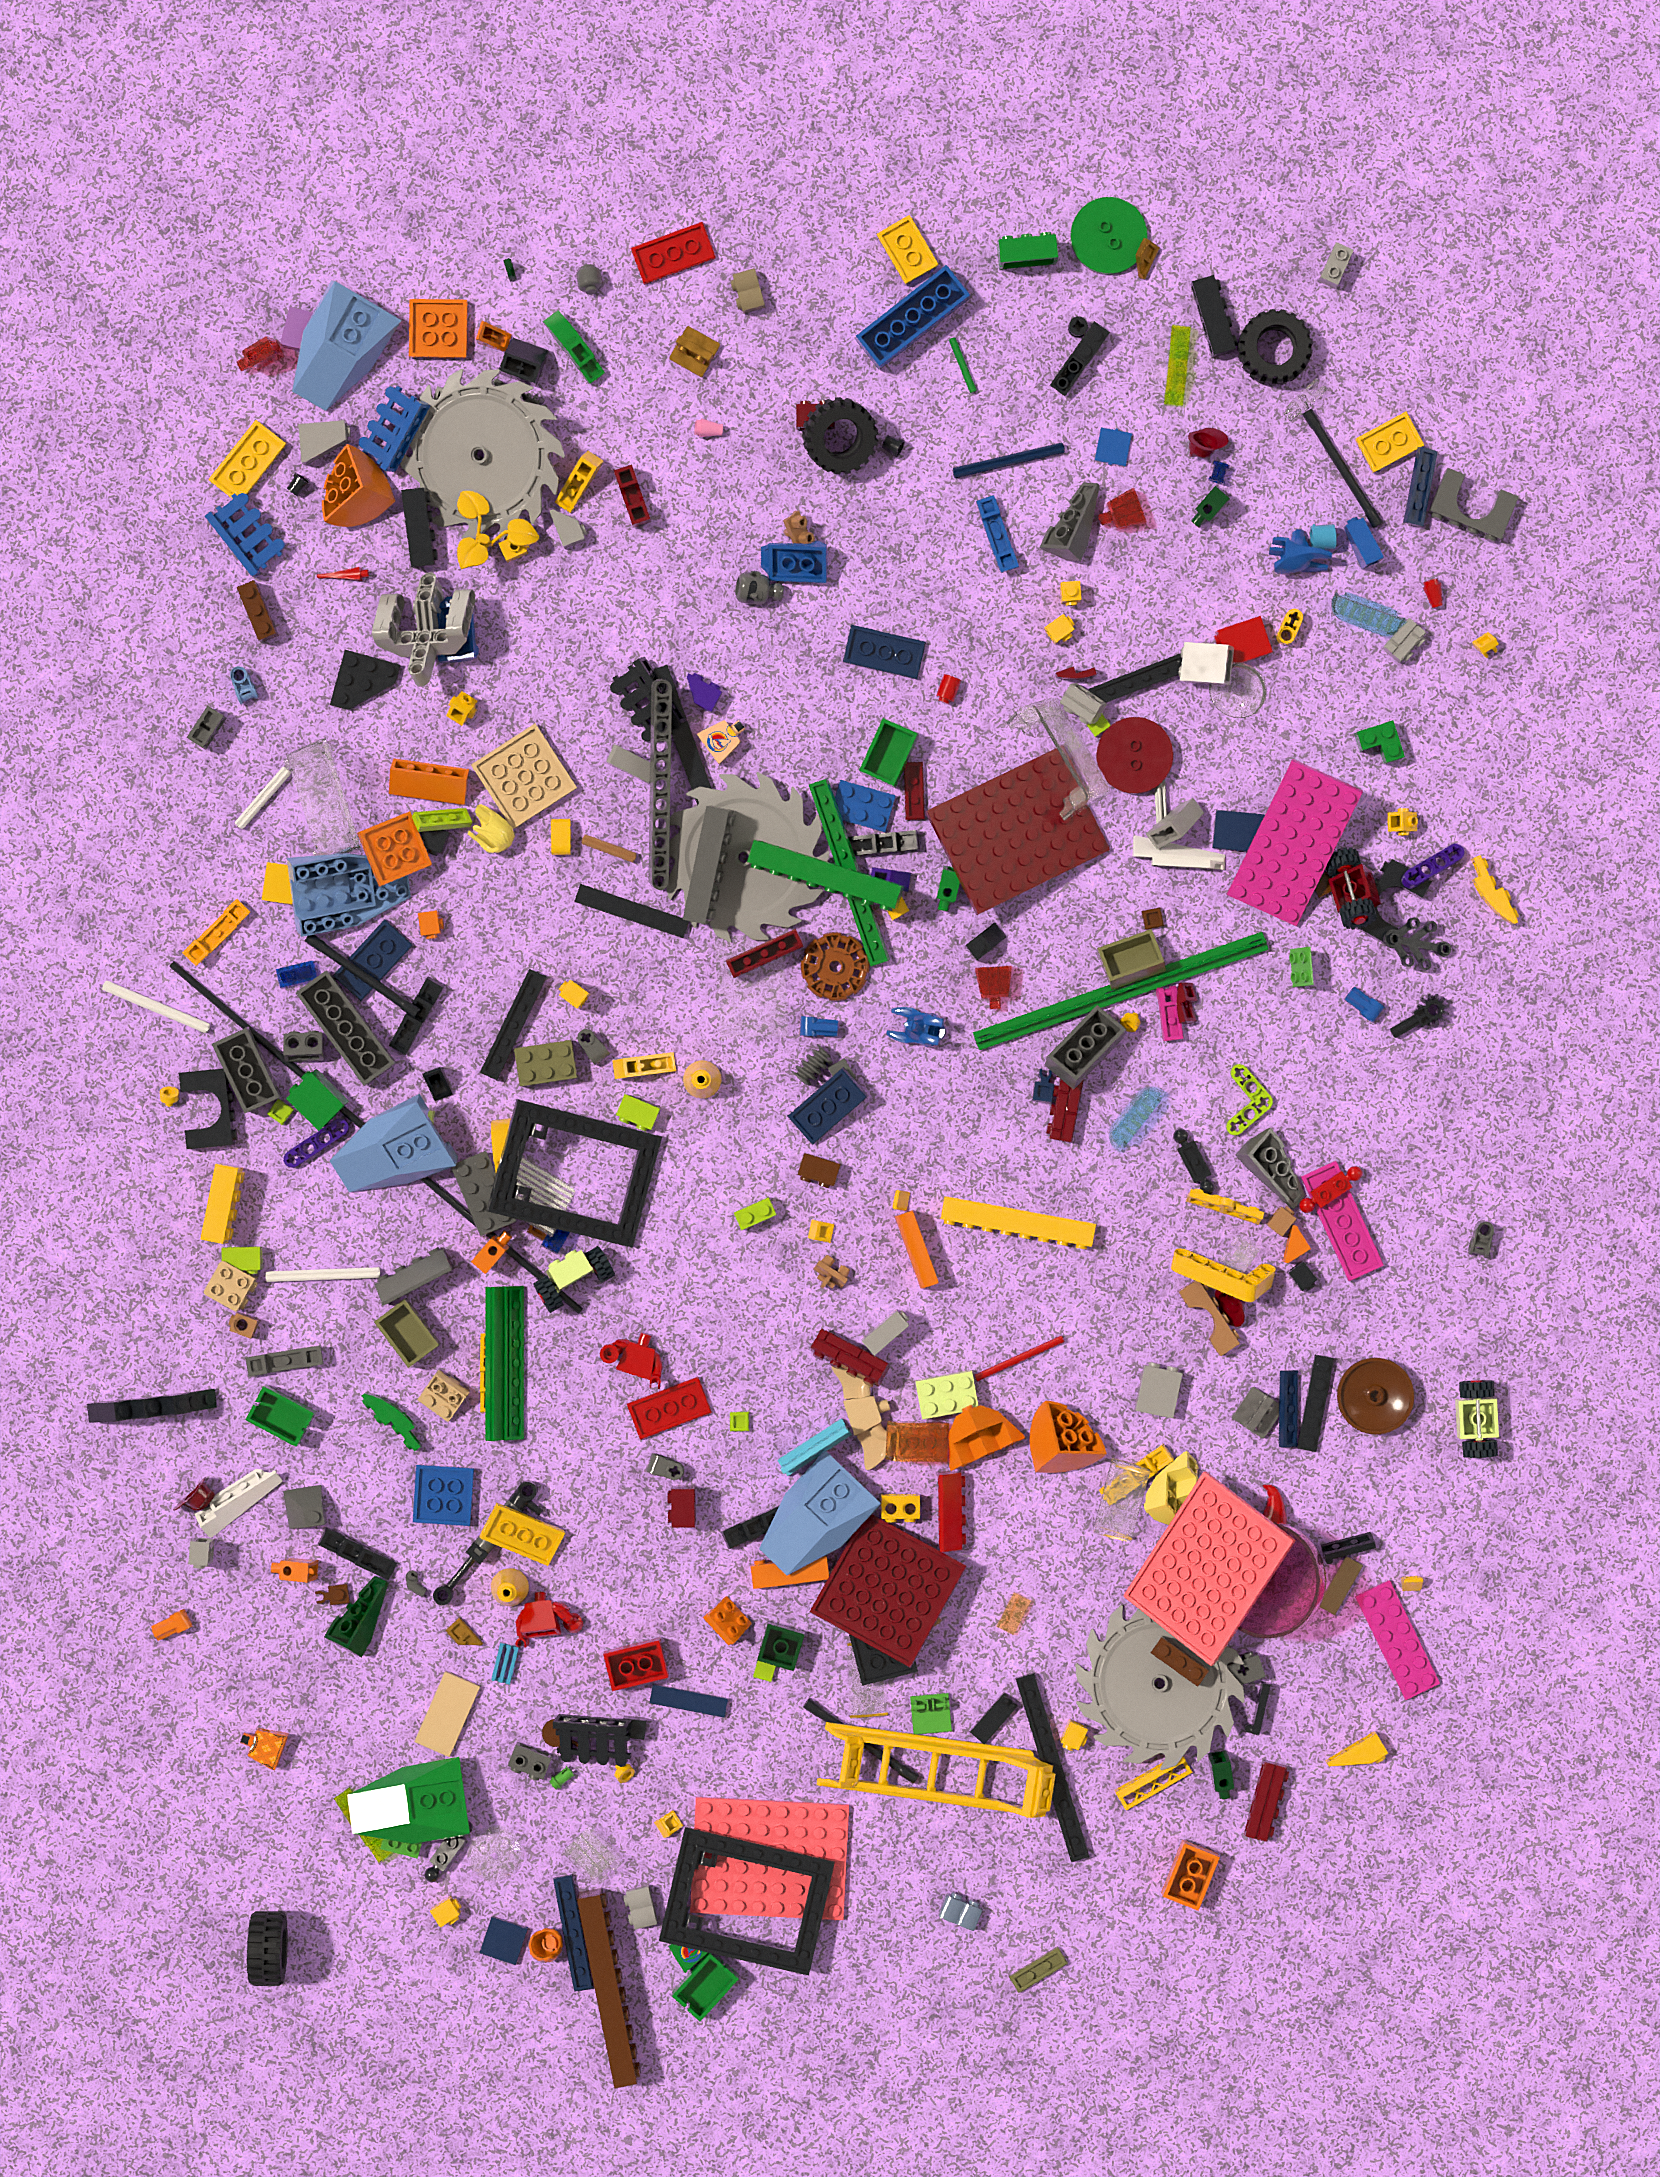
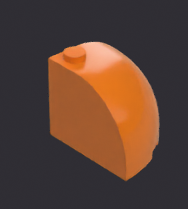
M347 444L334 460L335 466L332 473L327 474L323 487L326 490L325 500H322L324 522L339 527L358 526L372 521L395 502L390 484L377 464L364 452Z
M1045 1401L1038 1407L1031 1423L1029 1439L1035 1473L1072 1471L1091 1465L1107 1455L1097 1432L1094 1433L1088 1425L1089 1421L1078 1412L1074 1413L1067 1409L1066 1405L1054 1401Z

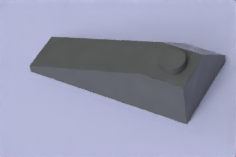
M1082 483L1070 499V507L1065 512L1061 511L1058 515L1060 518L1055 527L1050 526L1046 531L1040 545L1042 550L1065 560H1082L1089 543L1100 487L1098 483Z
M1267 1128L1248 1140L1236 1153V1156L1252 1174L1291 1209H1294L1305 1197V1193L1297 1175L1293 1173L1290 1165L1291 1161L1285 1154L1282 1140L1271 1128Z

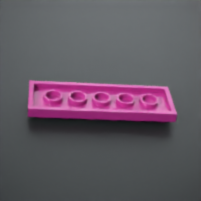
M1336 1161L1300 1176L1310 1199L1312 1198L1309 1193L1310 1191L1341 1171ZM1347 1190L1322 1208L1315 1204L1314 1208L1348 1281L1384 1266L1350 1190Z
M1387 1580L1356 1595L1355 1598L1404 1699L1408 1700L1440 1684L1391 1581Z

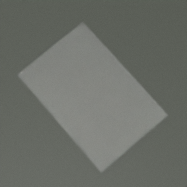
M767 933L765 935L769 938V940H772L780 935H783L784 933ZM730 935L731 942H728L718 936L715 937L720 1040L789 1037L785 956L737 978H733L725 960L769 940H752L747 935Z

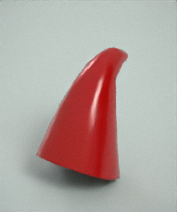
M1262 1485L1268 1494L1266 1507L1262 1514L1282 1530L1288 1529L1286 1508L1282 1495L1273 1485Z

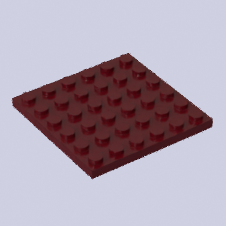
M871 1515L850 1538L809 1612L911 1668L967 1566L882 1519Z

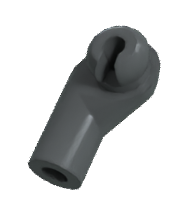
M411 1570L405 1577L407 1588L423 1597L427 1589L419 1585L417 1572Z

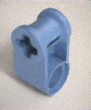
M234 667L230 672V678L239 703L242 705L244 701L249 699H258L259 696L249 672L243 667ZM238 670L244 672V678L240 681L235 678V673Z

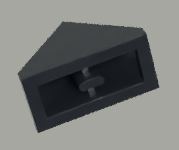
M443 1067L422 1073L434 1101L453 1095Z

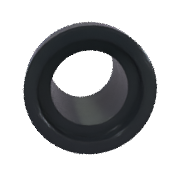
M887 435L883 441L882 448L897 458L904 447L905 440Z
M295 472L294 478L287 489L298 497L311 484L303 476Z

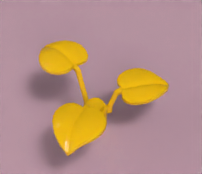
M473 491L460 492L457 501L459 513L468 519L478 518L476 539L466 537L458 544L457 559L461 569L484 564L488 559L489 546H493L505 534H508L507 540L509 543L515 546H527L539 540L538 533L528 521L513 519L508 523V530H504L491 541L488 535L481 534V516L487 515L489 512L487 500L482 495Z

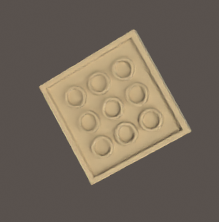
M536 723L471 764L513 830L577 789Z

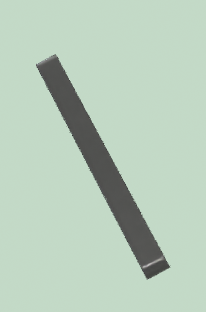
M656 679L651 686L648 880L650 885L657 890L665 889L669 883L672 686L670 682L664 679ZM660 683L666 685V690L663 693H659L657 690ZM664 702L665 710L658 712V704ZM663 721L665 729L659 732L657 724ZM660 741L665 743V748L662 751H658L656 747ZM663 760L665 763L664 768L657 770V762ZM662 779L664 787L658 790L656 783ZM659 799H663V807L657 809L655 805L656 801ZM662 818L664 821L663 826L657 828L655 822L657 819ZM662 837V846L656 847L655 840ZM661 856L663 863L660 866H656L655 859ZM657 876L663 877L660 885H655L654 883Z

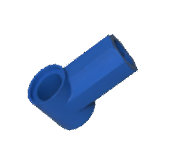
M1353 987L1344 999L1372 1023L1375 1022L1385 1008L1378 1001L1369 998L1356 987Z
M801 1016L800 1036H837L838 1020Z

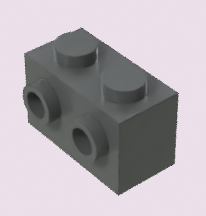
M517 1742L508 1766L515 1773L521 1774V1772L529 1774V1778L539 1781V1779H544L553 1755Z

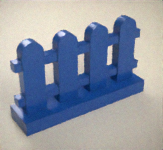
M398 385L396 388L391 386L386 388L385 395L389 398L388 403L377 405L376 411L381 416L378 421L370 420L367 425L368 430L372 434L369 438L361 437L359 439V446L363 449L362 452L366 455L370 453L377 458L376 463L381 465L380 467L383 470L389 472H396L431 406L425 401L417 400L415 396L408 397L401 392L403 388ZM395 403L404 408L402 415L393 409ZM386 420L395 425L393 431L384 426ZM377 436L387 442L384 448L375 442Z
M234 493L231 495L233 500L223 508L219 505L216 508L218 512L210 511L205 515V518L248 573L256 578L261 574L260 567L265 569L268 567L266 563L275 555H278V557L283 555L281 551L285 548V542L282 539H275L273 541L269 537L273 533L272 525L265 523L261 526L257 520L261 518V511L256 508L250 511L245 505L250 500L247 494L240 493L237 496ZM241 509L245 515L234 523L230 517ZM225 521L230 526L229 528H226L223 523ZM253 524L257 530L245 538L242 532ZM237 536L242 541L240 544L235 540ZM265 539L269 545L257 553L254 548ZM248 552L253 555L252 559L247 555Z

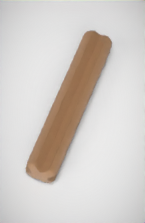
M586 834L582 838L581 843L583 845L632 863L636 859L637 854L630 850Z

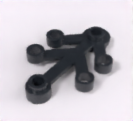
M1416 917L1409 918L1407 923L1398 930L1390 929L1385 932L1383 936L1384 944L1388 948L1395 949L1404 967L1413 966L1415 958L1420 970H1429L1431 968V961L1425 959L1418 948L1434 951L1438 957H1446L1451 952V946L1448 942L1431 943L1420 940L1427 933L1436 931L1437 924L1434 921L1425 922L1424 926L1409 938L1402 936L1410 929H1417L1420 926V920ZM1402 945L1408 946L1414 958L1406 954ZM1424 961L1426 962V967H1425V968L1423 967V962H1424Z

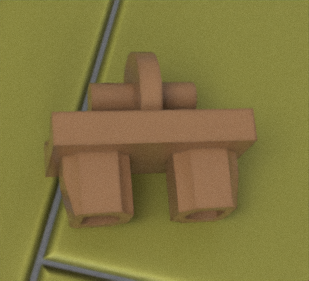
M794 511L791 516L783 520L786 527L784 535L790 536L793 543L811 544L815 540L813 533L808 532L806 528L808 523L806 517L801 516L799 511Z
M826 1255L821 1261L819 1260L813 1270L819 1273L817 1279L823 1282L820 1286L822 1289L826 1285L833 1289L835 1284L842 1288L848 1280L847 1276L850 1269L841 1265L835 1271L831 1268L835 1260L829 1255Z

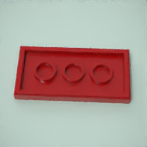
M703 222L631 248L644 285L716 259Z
M698 1376L627 1403L640 1440L712 1413Z

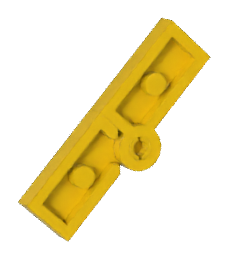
M1191 1189L1186 1198V1202L1257 1225L1262 1221L1264 1212L1260 1211L1257 1207H1246L1230 1198L1205 1194L1201 1189Z

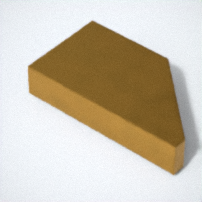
M1143 238L1135 255L1138 277L1144 280L1160 248L1146 238Z
M460 1617L445 1630L458 1645H483V1642Z

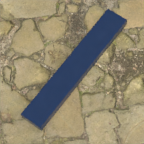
M570 1874L554 1877L553 1882L574 1992L592 1989L593 1983L573 1876Z

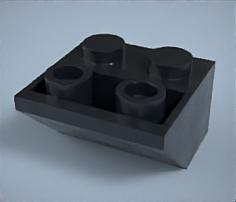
M512 338L499 367L501 370L500 374L537 387L549 350Z

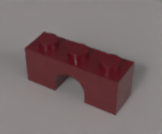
M632 464L614 470L633 528L650 523L651 519Z

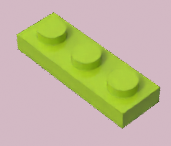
M466 808L414 812L412 815L418 832L467 828L472 825V820Z

